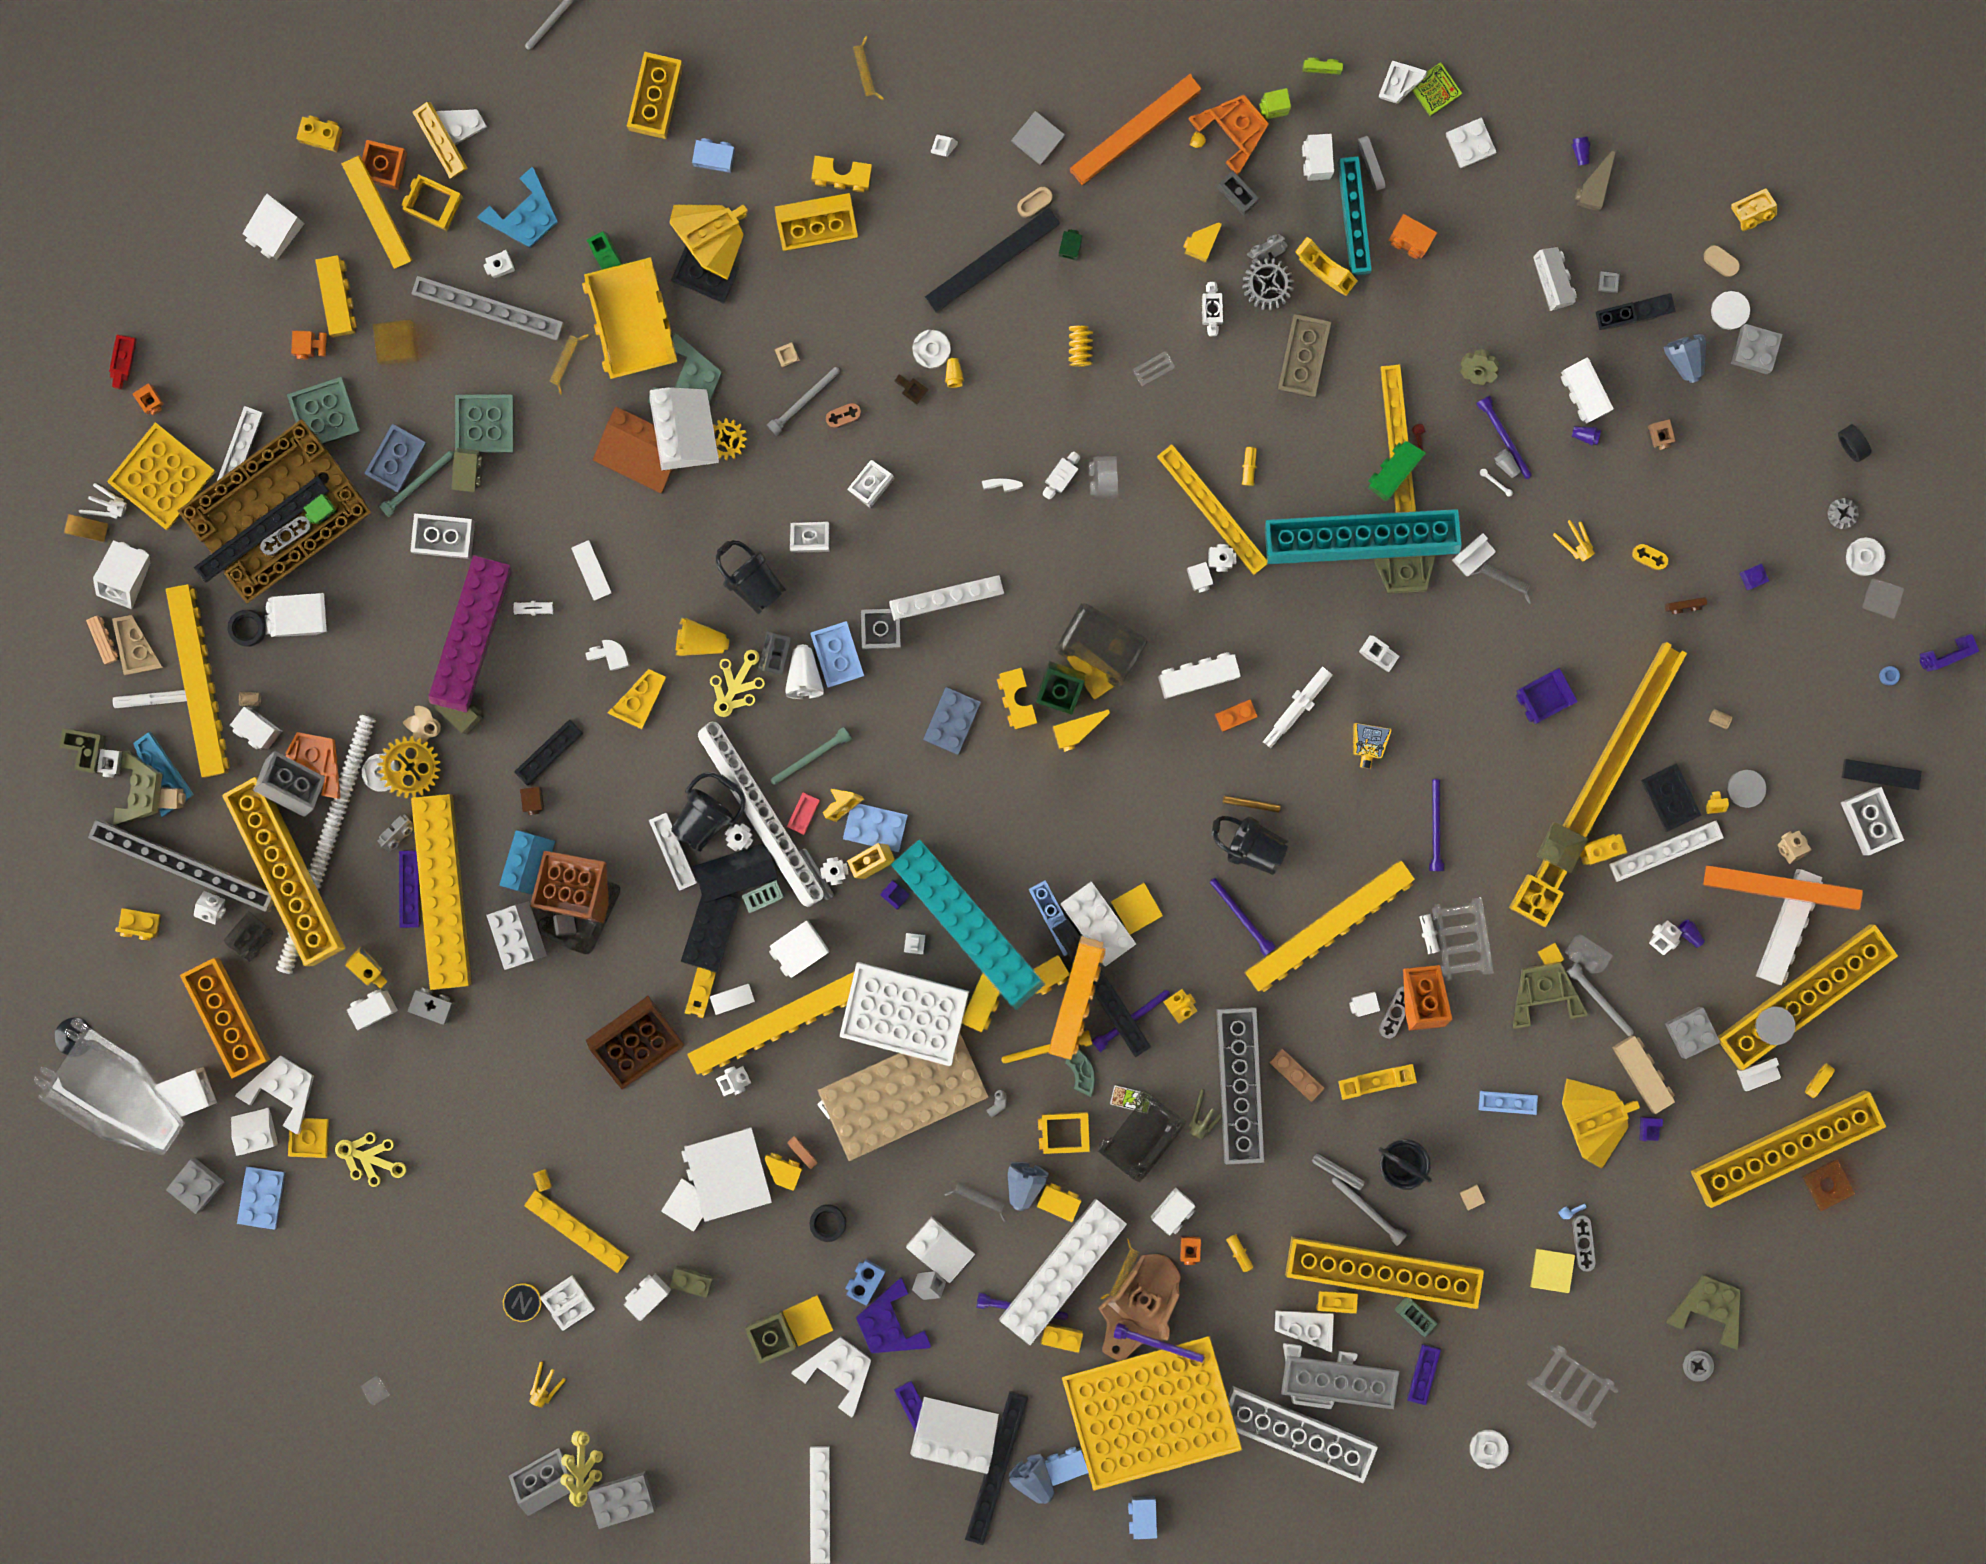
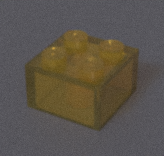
M412 320L373 324L376 357L380 365L419 361L415 323Z

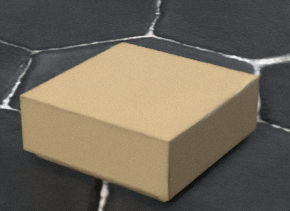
M792 342L775 349L782 368L800 361Z
M1477 1184L1459 1192L1467 1210L1485 1203Z

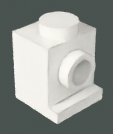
M507 250L485 258L487 263L483 264L487 275L491 274L494 279L515 271ZM500 261L501 265L499 267H495L494 263Z
M100 749L97 772H102L103 777L114 778L115 774L120 775L122 752ZM111 760L114 761L112 768L109 766Z

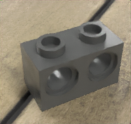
M767 631L758 668L782 675L791 637Z

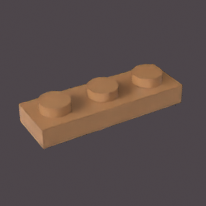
M1283 1049L1269 1062L1310 1102L1324 1090V1087Z

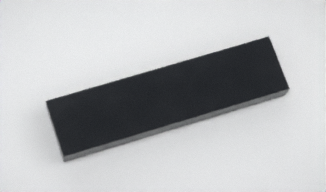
M569 719L520 765L514 773L528 786L571 746L583 732Z
M1844 759L1842 778L1919 790L1922 771Z

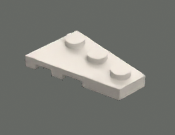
M1275 1310L1274 1330L1332 1352L1334 1314Z

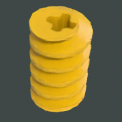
M1088 326L1069 327V330L1074 332L1069 334V338L1073 339V341L1069 342V346L1073 347L1069 350V353L1074 355L1069 357V361L1072 362L1069 366L1085 367L1092 365V362L1087 360V358L1093 357L1092 354L1087 353L1088 350L1093 349V347L1087 345V343L1093 342V339L1088 338V335L1093 334L1092 331L1088 330Z

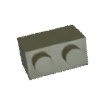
M461 448L455 450L452 490L475 492L477 487H480L481 475H478V470L482 468L483 457L480 456L479 450Z
M677 1266L674 1270L670 1288L707 1298L714 1277Z

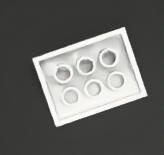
M663 388L650 390V404L661 470L719 463L707 389Z
M924 1397L910 1454L913 1457L988 1474L999 1414Z

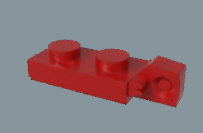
M116 335L109 368L110 377L113 378L112 387L122 390L124 380L128 381L137 341L136 338Z

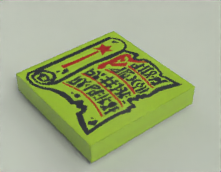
M1441 62L1427 71V76L1412 90L1429 116H1432L1462 95V92Z

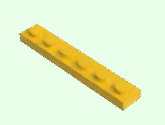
M535 1190L524 1206L616 1273L619 1272L629 1258L628 1255L538 1190Z

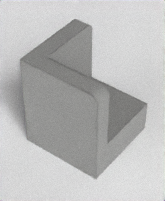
M936 1271L918 1273L912 1290L923 1300L941 1298L946 1281Z

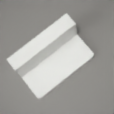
M1484 533L1452 559L1466 576H1469L1495 553L1493 547L1486 541L1488 538Z
M1770 1057L1751 1064L1744 1070H1737L1744 1091L1752 1090L1781 1078L1777 1068L1779 1063L1776 1057Z

